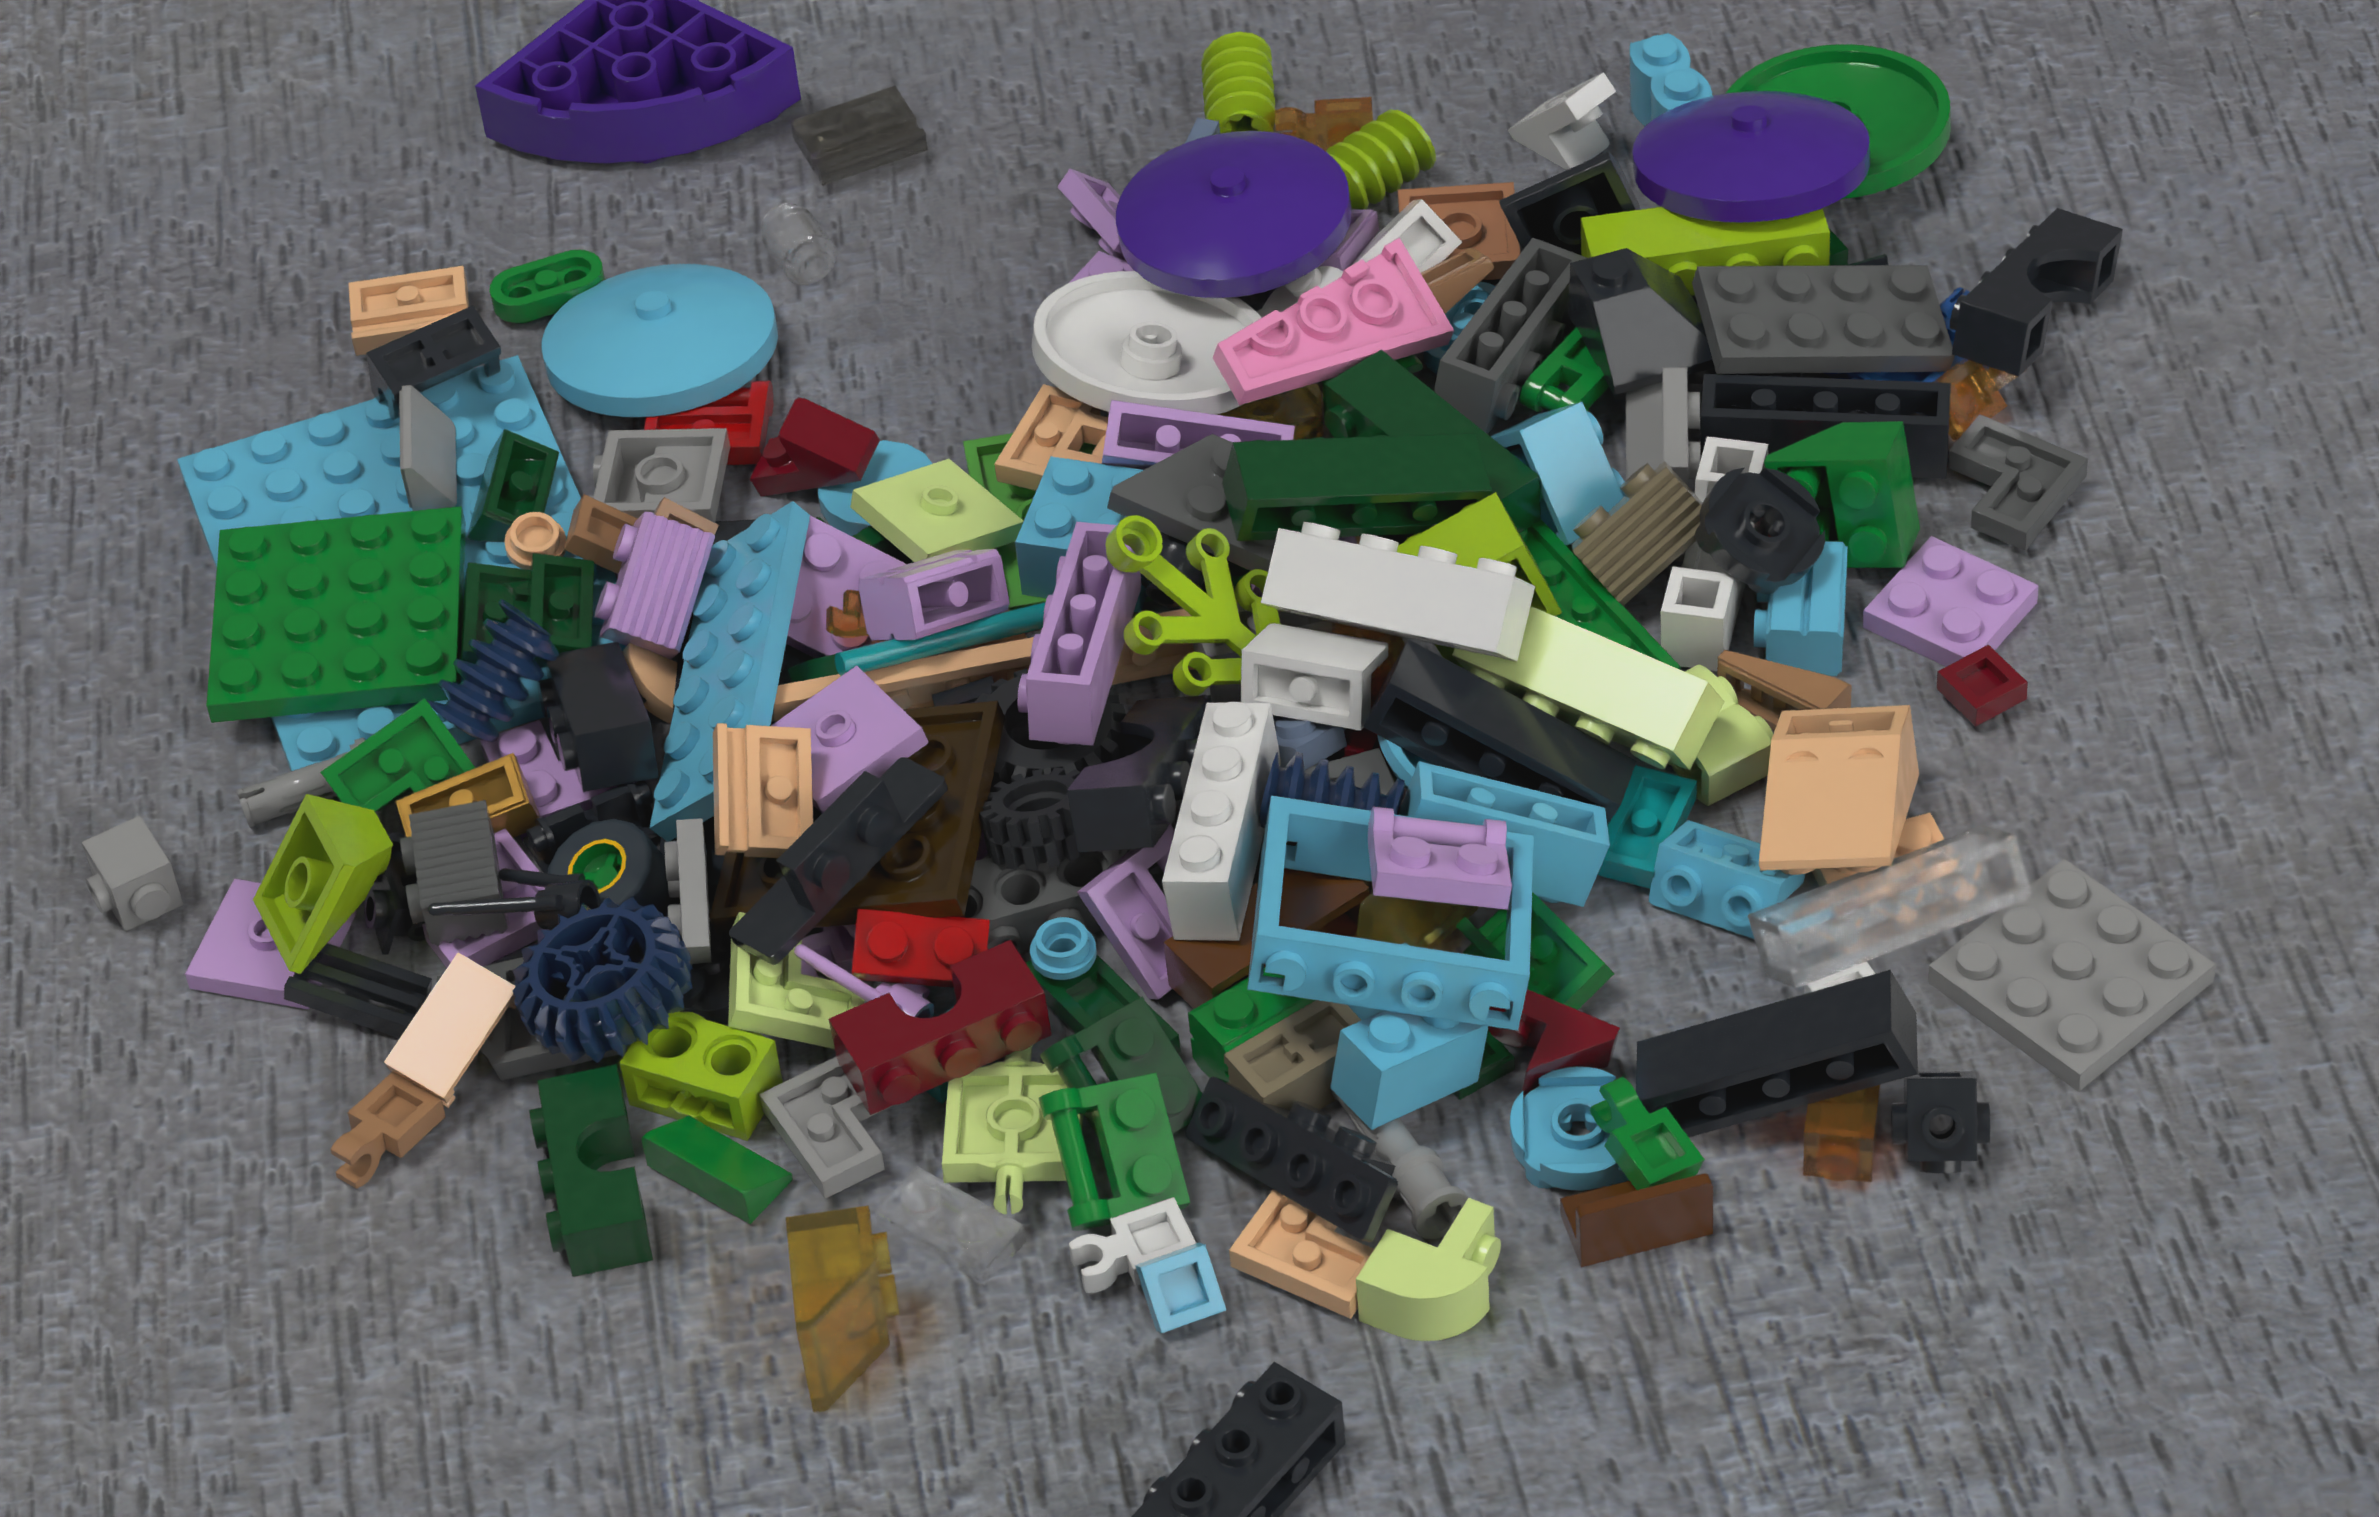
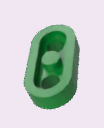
M569 250L504 270L492 280L489 290L494 312L499 318L512 323H528L556 313L570 299L605 280L601 259L596 254L587 250Z

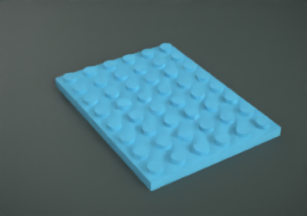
M518 355L500 360V372L490 377L486 376L483 365L420 392L447 415L456 428L457 504L454 507L462 506L466 522L464 581L468 562L521 569L514 565L507 557L505 542L475 541L467 538L486 462L503 430H509L560 452ZM373 398L372 400L329 413H323L313 418L178 458L177 461L216 570L219 533L223 529L413 511L412 508H409L400 471V417L395 420L391 419L387 399L379 403L376 398ZM560 452L544 513L551 516L563 528L567 539L573 510L581 497ZM566 551L563 556L569 558L583 559L568 551ZM594 564L591 647L614 642L600 637L604 620L595 617V612L606 582L616 584L617 578L614 572L597 564ZM619 643L620 648L623 651L626 645ZM546 667L541 668L544 673V677L541 680L548 679ZM520 677L521 682L528 690L529 697L523 702L505 698L514 713V717L509 722L490 718L498 732L544 718L537 681ZM441 700V701H434V702H438V703H441V704H446L448 700ZM417 703L271 717L290 771H294L351 751L349 745L355 744L354 740L362 737L368 739ZM435 711L458 744L478 739L463 732Z

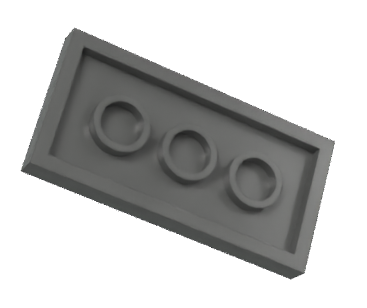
M1928 265L1697 266L1692 281L1716 374L1949 372L1955 355H1952L1953 347Z

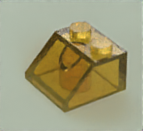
M869 1205L785 1217L796 1331L813 1412L827 1411L890 1346L887 1317L900 1315L895 1274L882 1276V1274L893 1273L887 1231L874 1233Z

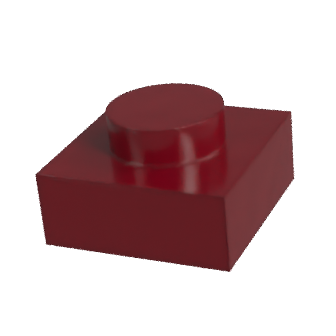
M1986 645L1937 671V690L1975 727L2027 700L2028 682L1990 645Z

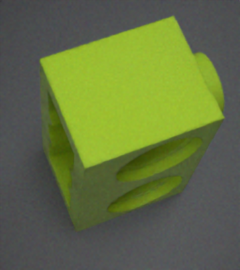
M693 1012L669 1013V1029H653L648 1033V1045L640 1041L631 1044L620 1061L629 1105L677 1120L691 1116L719 1133L742 1140H749L764 1115L759 1094L783 1083L775 1040L766 1038L760 1033L739 1030L706 1020Z

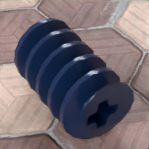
M500 599L498 604L506 614L507 622L502 623L488 618L483 622L493 641L489 644L471 638L468 643L478 658L476 664L456 659L453 663L464 679L461 684L441 679L438 683L448 698L447 703L441 704L426 699L438 714L472 737L489 742H495L499 737V733L490 718L509 722L514 717V713L505 698L523 702L529 697L528 690L521 682L520 677L533 681H541L544 677L543 670L534 658L539 657L555 661L559 656L558 650L550 640L551 635L535 621L503 599Z
M1276 752L1261 803L1260 824L1262 828L1266 827L1271 796L1371 811L1372 807L1390 808L1394 810V814L1399 815L1405 781L1397 779L1385 795L1380 790L1378 773L1372 772L1363 786L1359 788L1355 787L1354 767L1347 765L1337 780L1333 781L1330 780L1328 760L1321 759L1312 773L1307 774L1304 772L1303 753L1296 752L1284 768L1279 766L1278 752Z

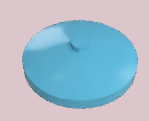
M669 264L646 267L616 275L601 281L594 287L570 299L555 313L548 323L543 334L541 350L548 380L555 391L565 400L585 410L604 415L652 417L674 414L704 406L744 386L766 366L772 357L777 345L778 328L771 299L764 289L750 278L732 270L710 265Z

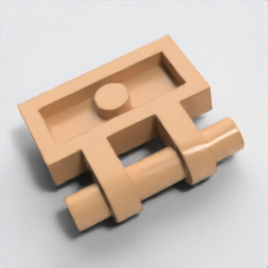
M1043 384L994 463L997 481L1036 491L1051 456L1102 464L1109 417L1100 416V409L1069 396L1059 388ZM1084 442L1096 445L1092 454L1079 452Z

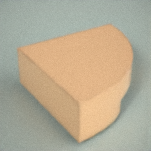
M629 643L622 653L638 691L647 700L644 703L645 708L659 719L670 723L673 715L677 662Z

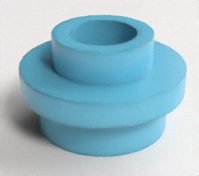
M1068 917L1054 918L1042 924L1030 945L1031 962L1034 968L1043 976L1056 980L1072 979L1084 974L1092 967L1097 955L1093 935L1081 922Z

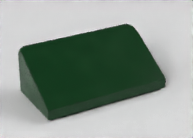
M504 429L488 456L467 538L475 541L504 542L508 529L519 516L529 512L544 513L560 452Z

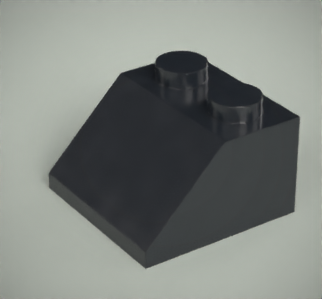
M1609 152L1499 200L1501 209L1523 250L1531 239L1535 238L1581 256V218L1641 210L1618 160Z

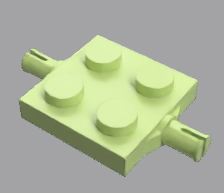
M1033 1045L1025 1050L1016 1051L1005 1056L1004 1062L979 1067L964 1077L948 1081L942 1154L944 1183L996 1182L993 1205L1002 1214H1007L1009 1194L1011 1214H1016L1022 1209L1023 1182L1066 1181L1051 1120L1043 1119L1039 1097L1052 1091L1065 1089L1067 1086L1057 1071L1050 1073L1045 1064L1031 1061ZM1079 1114V1115H1078V1118H1079V1122H1080V1126H1081V1130H1082V1129H1083V1114Z

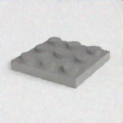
M2063 859L1929 965L1928 983L2080 1092L2214 982L2216 964L2072 863Z

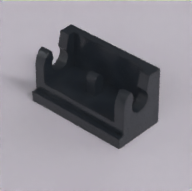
M472 305L367 352L371 391L379 403L387 399L390 417L392 420L400 417L399 391L402 390V386L411 385L418 392H422L484 364L486 376L490 377L500 372L499 355L501 354V346Z

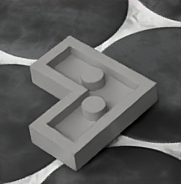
M703 819L676 820L677 841L664 842L669 898H680V905H668V918L672 924L677 926L682 936V941H684L691 956L690 963H712L707 853Z
M837 1057L759 1094L764 1114L825 1199L885 1170L882 1152L860 1123L873 1115L868 1113L840 1067Z

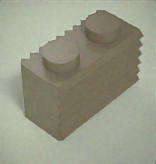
M1665 461L1656 470L1648 463L1643 465L1621 485L1620 489L1626 496L1619 503L1613 506L1609 512L1599 505L1573 529L1579 538L1572 544V551L1623 606L1696 541L1695 532L1700 525L1702 501Z

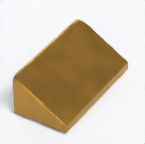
M514 753L396 801L406 837L411 836L409 814L482 800L487 802L494 834L505 828L513 838L526 833L527 829L536 826L535 819L540 817Z

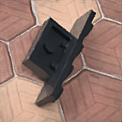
M906 757L899 758L880 778L864 771L776 860L783 876L729 930L733 943L771 965L778 964L946 793L948 786L944 777Z
M1217 1077L1209 1078L1186 1130V1137L1362 1241L1372 1242L1398 1186L1397 1179L1392 1176L1396 1166L1373 1153L1377 1142L1343 1126H1339L1337 1132L1328 1127L1332 1117L1326 1112L1306 1103L1294 1101L1291 1110L1267 1104L1224 1079Z

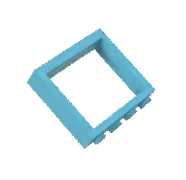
M1271 796L1261 850L1247 990L1518 1031L1530 977L1533 835L1507 832L1506 850L1512 889L1506 916L1505 960L1279 926L1284 868L1372 881L1368 850V825L1371 811ZM1287 841L1297 842L1296 846L1286 845ZM1264 964H1266V973L1284 975V978L1264 976ZM1489 1007L1503 1008L1505 1012L1489 1010Z

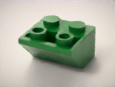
M1903 421L1842 422L1767 455L1764 461L1765 468L1778 470L1792 477L1805 487L1815 499L1820 510L1816 517L1820 527V535L1825 530V541L1843 542L1848 547L1847 568H1901L1905 566L1920 531V523Z

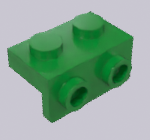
M1532 892L1530 977L1527 989L1578 1010L1614 975V972ZM1499 909L1479 930L1464 917L1456 925L1471 942L1463 953L1505 960L1507 910Z

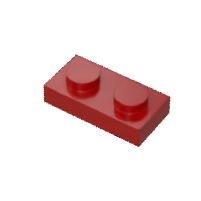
M858 909L852 975L865 981L954 988L950 966L988 950L990 920L964 917L930 918L901 912Z

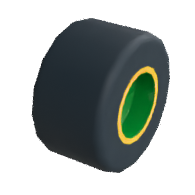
M610 819L593 822L579 829L557 849L548 867L549 874L569 875L583 873L585 879L591 880L597 887L601 904L609 897L616 905L620 906L624 901L633 897L642 907L653 904L658 912L665 916L668 905L673 900V898H669L665 856L643 831L630 822Z

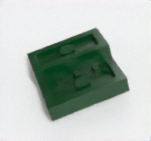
M533 553L529 570L468 562L464 581L460 660L476 664L478 661L477 656L468 644L471 638L489 644L493 641L492 636L483 624L486 618L502 623L507 622L508 618L498 604L500 599L513 605L551 635L550 640L558 650V653L591 647L594 561ZM534 658L541 668L546 667L545 659Z

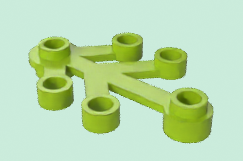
M1137 515L1125 517L1108 534L1105 543L1106 555L1114 568L1122 572H1140L1191 615L1160 616L1153 611L1139 612L1125 626L1123 633L1127 646L1135 653L1141 655L1151 654L1161 644L1225 643L1242 657V649L1263 629L1272 623L1281 624L1278 610L1262 604V598L1255 595L1250 587V584L1257 586L1263 595L1267 571L1262 569L1249 571L1236 584L1235 590H1233L1227 562L1230 546L1227 538L1220 531L1212 528L1203 529L1186 547V555L1191 565L1203 572L1207 594L1160 555L1162 551L1161 533L1155 524L1147 518ZM1201 543L1208 545L1213 550L1215 557L1206 554ZM1125 544L1128 545V546H1130V547L1132 548V550L1134 551V553H1132L1131 551H1129V550L1127 549V547L1125 546ZM1236 600L1243 609L1253 613L1256 635L1240 622ZM1139 626L1147 628L1153 640L1144 637L1140 632ZM1191 652L1174 667V683L1181 692L1189 696H1198L1211 685L1241 684L1242 658L1211 659L1204 653ZM1188 667L1196 669L1202 681L1193 678Z

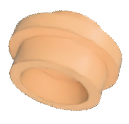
M529 512L519 516L505 535L504 542L507 557L514 565L521 569H530L533 553L563 557L566 552L564 550L566 535L563 528L551 516L545 513Z

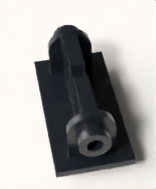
M645 780L619 785L591 797L593 808L584 811L581 805L577 803L545 818L542 816L536 818V826L526 830L527 837H524L523 841L541 871L548 873V867L557 849L574 832L593 822L617 819L633 823L650 839L659 836L650 829L653 810L649 804L653 803V797Z
M397 832L388 834L393 843L389 864L384 873L377 876L364 904L366 924L368 928H375L382 955L389 954L394 936H408L414 941L426 939L422 927L425 922L413 924L411 919L406 885L416 884L417 875L407 876L400 845V838H405V836Z

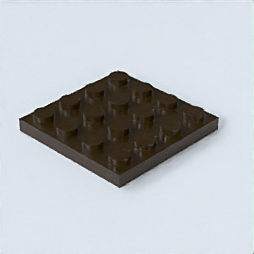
M998 700L903 709L922 727L929 742L908 757V759L943 776L948 790L814 928L856 924L858 909L901 912L930 918L965 915L983 828L979 812H983L982 806L984 802L988 801L1005 722V716ZM813 806L814 823L822 814ZM726 852L709 917L717 935H729V930L733 927L738 913H747L783 876L776 861L778 858L744 856V853Z

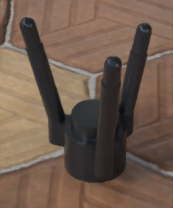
M503 868L499 871V878L502 881L545 887V890L538 891L535 897L432 903L428 907V912L433 916H455L534 911V917L538 926L541 929L552 930L558 925V914L570 918L579 913L582 902L590 909L599 908L601 899L595 884L591 880L585 879L583 873L556 875ZM520 949L505 955L491 964L523 957L522 950Z

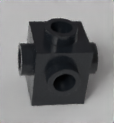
M1973 1071L1918 1072L1917 1075L1904 1078V1102H1891L1892 1144H1904V1154L1907 1161H1920L1921 1172H1961L1962 1161H1977V1143H1990L1989 1102H1977V1078ZM1945 1114L1952 1117L1950 1125L1945 1130L1933 1131L1929 1129V1124L1935 1116Z

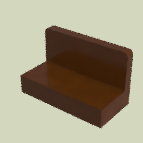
M1705 1173L1636 1190L1630 1181L1560 1198V1215L1580 1266L1585 1267L1713 1234V1185L1709 1175Z

